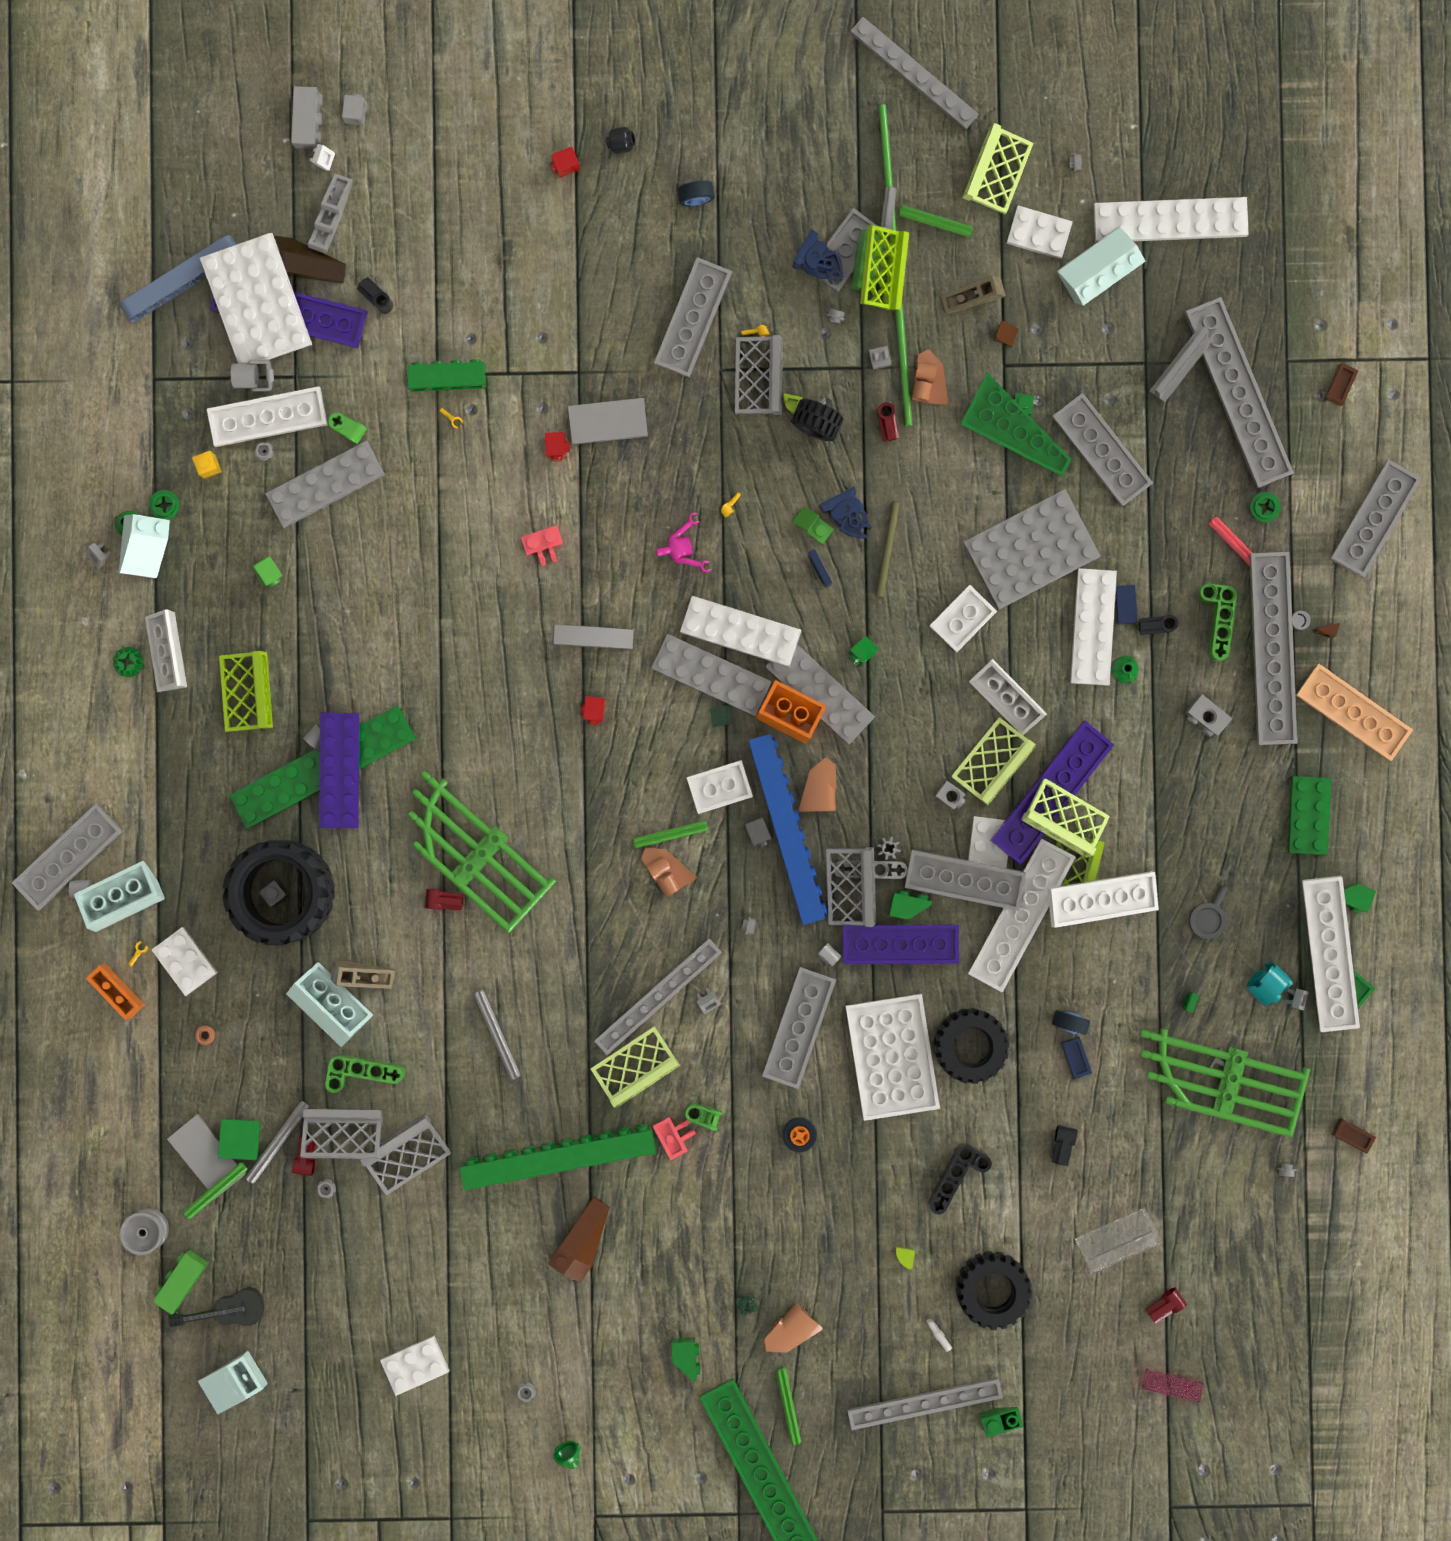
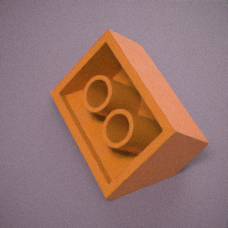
M775 680L756 719L807 745L827 706Z

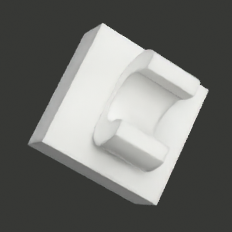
M318 144L313 149L315 153L313 158H310V161L321 169L329 171L335 153L324 145Z

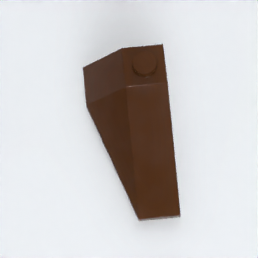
M593 1197L550 1258L548 1265L564 1276L582 1282L593 1265L610 1207L596 1197Z

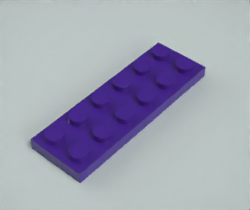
M320 713L319 828H359L360 713Z
M843 925V964H959V925H874L873 927Z

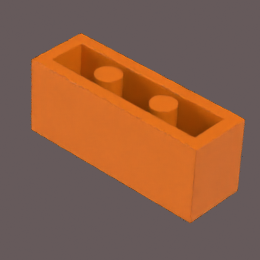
M107 964L99 965L85 978L125 1020L132 1019L145 1006Z

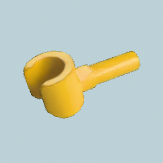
M765 325L741 331L742 336L756 333L759 334V337L769 335Z
M441 408L440 412L452 422L453 428L459 429L453 422L460 420L463 423L462 419L454 417Z
M739 492L721 508L724 517H728L734 512L731 506L741 496Z
M142 941L136 943L135 948L137 951L128 963L130 966H133L141 953H146L149 949L148 945H146L145 949L140 951L139 946L142 944Z

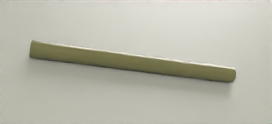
M892 502L876 594L877 597L882 598L884 597L900 504Z

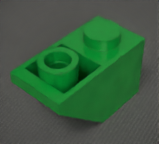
M865 636L848 652L850 656L848 658L855 666L858 664L863 666L879 649Z
M1354 883L1344 887L1345 904L1350 907L1349 910L1357 914H1361V912L1368 913L1376 891Z
M898 890V893H893L888 915L909 920L931 906L932 901L928 900V896L917 894V897L909 896L910 892Z
M695 1338L672 1339V1363L692 1381H697V1375H700V1363H696V1355H699V1343H695Z
M1018 1407L994 1408L978 1413L986 1438L1024 1427Z

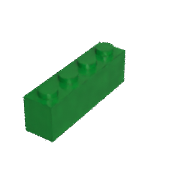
M471 359L467 363H462L461 360H452L446 364H443L442 361H433L431 364L425 365L423 362H413L412 365H407L408 389L411 392L487 388L486 365L480 359Z

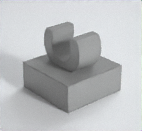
M888 346L868 351L872 370L892 365Z
M93 543L88 546L86 556L97 569L103 567L106 559L111 555V551L107 553L101 551L105 546L104 543L98 546Z
M706 988V996L701 997L699 993L697 994L699 1000L696 1002L704 1014L721 1005L714 992H711L708 988Z
M1297 988L1296 991L1288 989L1287 992L1292 993L1294 998L1292 1000L1285 999V1002L1291 1004L1293 1008L1304 1010L1309 992Z

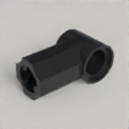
M369 277L359 283L357 290L379 312L383 314L391 312L393 302L387 293L383 292ZM381 300H387L384 306H379Z
M1173 615L1138 619L1140 635L1170 633L1177 629L1179 623L1178 619ZM1165 619L1173 621L1171 629H1167L1164 626Z
M1057 1125L1054 1136L1055 1147L1051 1160L1052 1163L1062 1166L1069 1165L1072 1146L1075 1145L1077 1139V1129Z

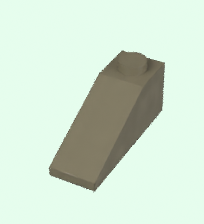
M991 276L944 294L941 298L946 314L992 302L1006 295L1001 278Z
M333 961L330 979L336 986L392 989L395 970L356 962Z

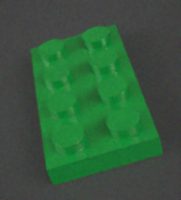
M1291 776L1288 853L1328 855L1331 778Z

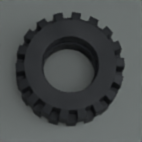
M800 399L792 416L791 423L797 429L812 437L824 441H834L844 418L836 410L825 404L811 399Z

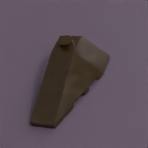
M274 236L289 277L344 283L345 263L320 251L308 248L307 245L293 238Z

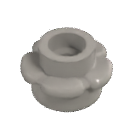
M1073 153V157H1069L1070 169L1073 168L1074 172L1082 169L1081 154Z
M830 309L829 314H826L832 323L840 324V321H844V312Z
M261 442L255 449V455L260 460L267 461L268 458H272L274 455L273 446L270 443Z
M750 916L748 920L744 919L742 931H745V935L754 934L756 919H751Z
M1281 1164V1168H1277L1279 1176L1295 1177V1171H1297L1290 1164Z
M329 1179L320 1181L317 1185V1193L320 1197L330 1198L336 1191L335 1184Z
M531 1383L520 1384L517 1397L523 1402L531 1401L536 1394V1391L533 1389L534 1386Z

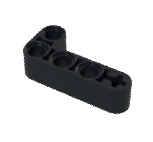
M962 1143L958 1145L929 1198L928 1204L931 1211L937 1215L945 1213L969 1167L982 1173L990 1170L992 1161L989 1156L969 1144ZM963 1149L970 1150V1154L966 1158L960 1156ZM980 1158L987 1159V1163L983 1167L977 1165ZM954 1166L961 1167V1171L957 1175L951 1173V1169ZM945 1183L952 1184V1188L948 1192L942 1190V1186ZM940 1200L942 1206L935 1208L934 1202L938 1203Z

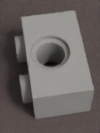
M1203 694L1198 695L1184 713L1188 716L1186 719L1194 725L1198 724L1203 728L1201 731L1208 737L1219 736L1232 720L1228 714ZM1205 712L1211 715V720L1208 723L1203 720Z

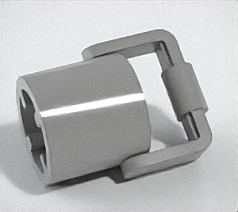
M268 359L248 360V363L231 365V383L233 388H251V391H270L273 388L274 374L273 369H271V362ZM257 364H266L265 371L268 387H258L259 372Z

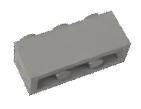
M294 86L291 143L295 149L313 150L317 147L318 143H321L319 125L322 124V114L319 113L320 106L323 105V96L317 87Z

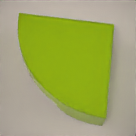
M784 393V405L793 415L800 399L803 397Z
M896 1246L895 1251L899 1262L904 1267L912 1270L915 1249Z

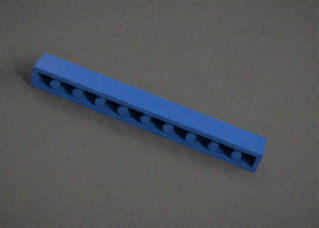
M771 734L750 739L748 742L802 924L805 925L825 919L824 914H827L825 903L820 902L821 889L819 884L815 885L813 877H816L814 866H810L808 862L811 855L808 847L804 848L803 840H806L803 829H799L797 825L800 818L797 810L793 811L792 803H795L792 792L788 793L786 785H789L787 774H782L781 767L784 766L782 757L776 754L775 748H778L776 737H771Z

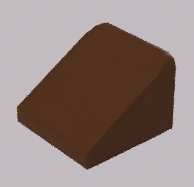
M1001 321L994 341L1012 347L1018 328L1005 321Z
M1340 623L1314 628L1313 633L1333 638L1338 632Z

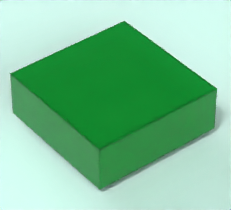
M1189 991L1182 1007L1183 1010L1193 1013L1199 995Z

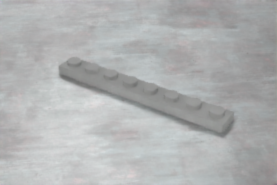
M862 17L851 30V35L965 131L976 120L979 114L867 19Z
M710 938L595 1039L596 1044L608 1055L722 953Z
M997 1377L847 1409L851 1430L1002 1399L1003 1396L999 1378Z

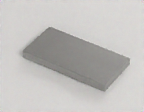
M854 208L826 243L830 250H836L842 261L843 280L839 281L837 275L832 277L835 280V283L832 285L829 283L828 278L820 280L837 292L840 291L853 273L859 231L868 229V225L877 226Z
M644 398L568 406L572 445L648 437Z
M199 1114L194 1116L167 1139L208 1190L239 1164L235 1159L218 1158L219 1139ZM246 1172L243 1173L238 1179H236L231 1185H229V1186H228L224 1191H222L218 1196H220V1195H221L223 1192H225L229 1187H231V1186H232L234 1183H236L240 1178H242V1177L246 1174Z

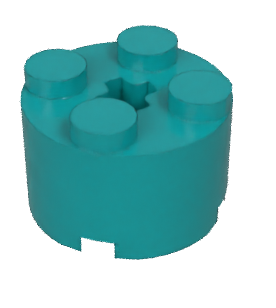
M1273 961L1264 965L1266 969L1258 970L1250 978L1246 988L1253 997L1265 1006L1271 1002L1273 1004L1277 1003L1282 997L1280 995L1282 991L1288 989L1293 983L1290 977Z

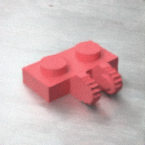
M557 525L521 537L527 556L538 553L541 565L545 566L546 560L542 551L549 549L551 560L553 563L557 562L553 547L563 545Z
M669 1116L652 1126L670 1160L686 1153L688 1150L683 1141L696 1134L695 1130H690L680 1137L677 1130L690 1124L688 1119L675 1126Z

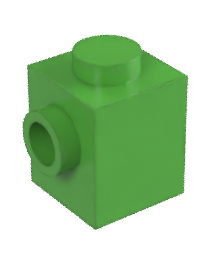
M270 556L251 566L263 587L276 585L280 582L278 578L283 576Z

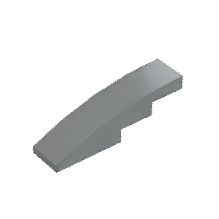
M334 174L322 200L321 210L314 223L315 229L308 242V248L327 254L343 214L353 179Z
M554 625L553 644L633 649L634 630Z

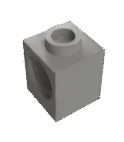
M356 93L345 95L342 118L346 124L364 126L367 103L362 95Z
M945 781L934 797L954 810L956 807L959 809L965 802L963 797L966 794L950 782ZM949 791H953L956 794V799L953 802L948 801L946 798Z

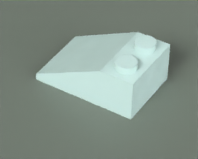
M135 514L124 516L119 573L157 578L168 541L170 520Z

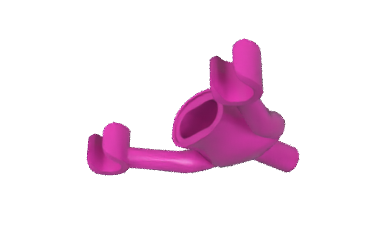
M692 513L688 517V521L669 536L667 547L656 549L657 556L670 554L675 563L699 567L700 571L706 574L711 569L705 570L703 565L710 562L704 561L702 563L689 558H683L693 555L689 536L677 538L689 527L700 522L692 521L691 517L698 515L697 513Z

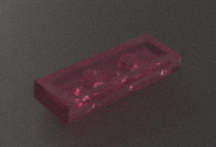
M1146 1369L1142 1384L1144 1390L1199 1403L1204 1383L1201 1381L1151 1369Z

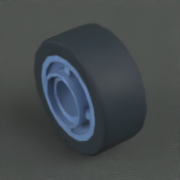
M711 181L689 182L677 189L681 206L702 205L711 202L715 198Z
M1055 1010L1052 1025L1073 1034L1087 1035L1090 1020L1072 1012Z

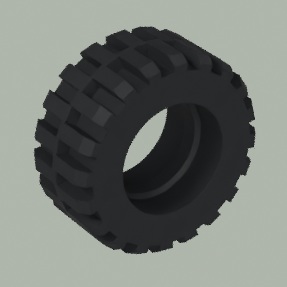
M964 1008L956 1013L953 1012L949 1014L947 1019H943L941 1026L935 1032L934 1053L939 1065L950 1077L962 1083L978 1084L981 1081H988V1078L995 1077L998 1074L997 1072L1000 1068L1003 1069L1005 1059H1008L1009 1041L1007 1040L1008 1035L995 1017L983 1010ZM966 1028H977L983 1031L989 1041L987 1055L983 1060L975 1064H967L960 1061L954 1053V1039L960 1031Z
M986 1251L984 1255L980 1253L975 1255V1259H969L966 1262L965 1268H961L959 1271L960 1276L956 1280V1295L963 1312L969 1317L970 1321L977 1323L979 1327L984 1329L989 1327L990 1330H996L997 1327H1001L1003 1330L1007 1328L1008 1324L1012 1323V1325L1018 1323L1016 1320L1019 1317L1023 1318L1026 1315L1024 1311L1029 1309L1031 1304L1029 1302L1030 1298H1032L1031 1282L1027 1273L1018 1261H1015L1009 1255H1004L1002 1252L992 1253V1251ZM992 1273L1004 1275L1008 1278L1012 1287L1008 1300L997 1307L982 1305L976 1296V1287L979 1281Z

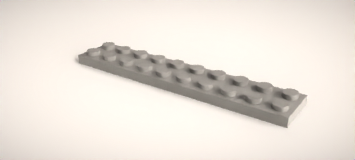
M1217 298L1187 310L1185 316L1192 333L1194 334L1197 329L1202 331L1206 327L1209 330L1208 337L1213 340L1202 354V357L1256 488L1292 475L1294 472L1222 298Z
M1289 552L1251 553L1249 558L1257 745L1297 744Z

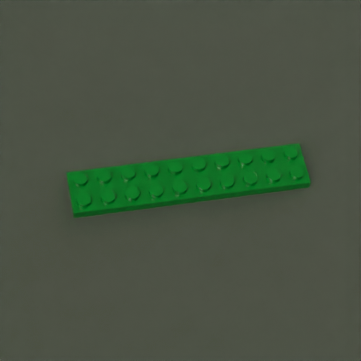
M399 705L360 725L359 770L417 739ZM315 749L229 795L246 829H250L320 791V749L319 751Z
M732 1378L699 1395L773 1540L819 1541L735 1379Z

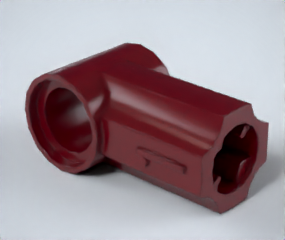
M884 402L877 408L876 415L879 420L882 442L899 439L895 419V408L892 403ZM887 407L890 410V416H883L881 408Z
M426 889L424 908L462 910L464 894Z
M300 1136L297 1156H295L293 1161L292 1173L312 1176L315 1169V1159L300 1157L302 1136ZM313 1141L306 1146V1153H313L315 1151L316 1144Z
M1174 1287L1167 1290L1161 1299L1145 1310L1156 1324L1171 1313L1175 1314L1183 1310L1187 1303L1177 1288Z

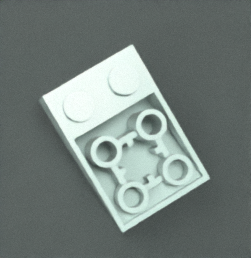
M249 1351L244 1352L198 1381L217 1414L250 1398L263 1390L268 1384Z

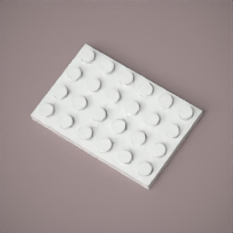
M273 233L265 234L200 258L238 363H248V360L258 359L270 360L312 345Z
M922 994L846 1005L863 1120L940 1109Z

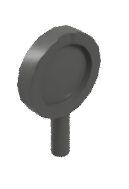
M1221 885L1212 903H1201L1190 912L1189 926L1198 937L1213 939L1224 931L1227 923L1226 915L1219 906L1228 888Z

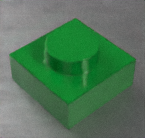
M1015 393L1014 400L1031 416L1034 396Z

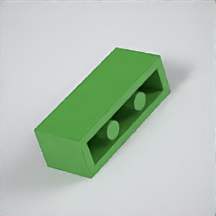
M868 229L859 231L851 289L862 290ZM877 231L874 233L875 241L880 239ZM883 243L878 246L880 251H882ZM873 251L872 259L875 261L878 257L875 251ZM873 271L870 272V279L872 281L875 278Z
M191 1250L185 1254H180L176 1260L178 1265L174 1270L171 1269L165 1277L166 1283L164 1286L160 1285L154 1293L156 1298L153 1303L171 1315L178 1310L209 1263Z

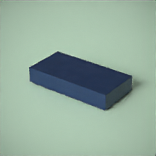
M811 550L808 553V557L823 586L827 588L832 585V581L816 550Z
M1135 585L1116 586L1115 597L1118 625L1138 623Z
M1080 1037L1060 1042L1073 1079L1092 1074Z

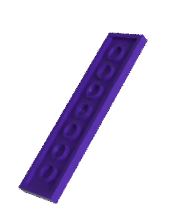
M294 292L310 337L359 348L368 314L367 310ZM213 296L210 310L220 313Z
M1083 721L990 841L1021 865L1044 836L1043 832L1021 820L1024 813L1028 811L1042 780L1047 779L1075 796L1114 744L1087 721ZM1046 785L1043 790L1045 798L1054 796L1052 788ZM1065 796L1059 797L1062 808L1066 807L1069 804L1068 798ZM1055 798L1047 800L1049 811L1058 809ZM1043 802L1037 803L1034 811L1039 814L1046 813ZM1059 811L1051 813L1053 822L1060 815Z

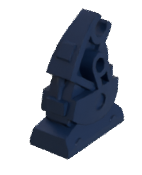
M811 229L793 261L792 268L797 270L802 268L807 274L819 279L828 278L831 285L835 283V280L832 278L834 275H837L839 281H842V261L836 250H830L827 247L828 244L817 240L818 233Z
M855 487L819 505L823 513L829 512L832 522L838 525L839 531L844 533V535L862 539L868 537V535L862 533V529L867 528L871 530L872 527L866 523L867 515L863 504L855 497ZM859 513L861 514V517H862V520H861V521L859 520V515H858Z

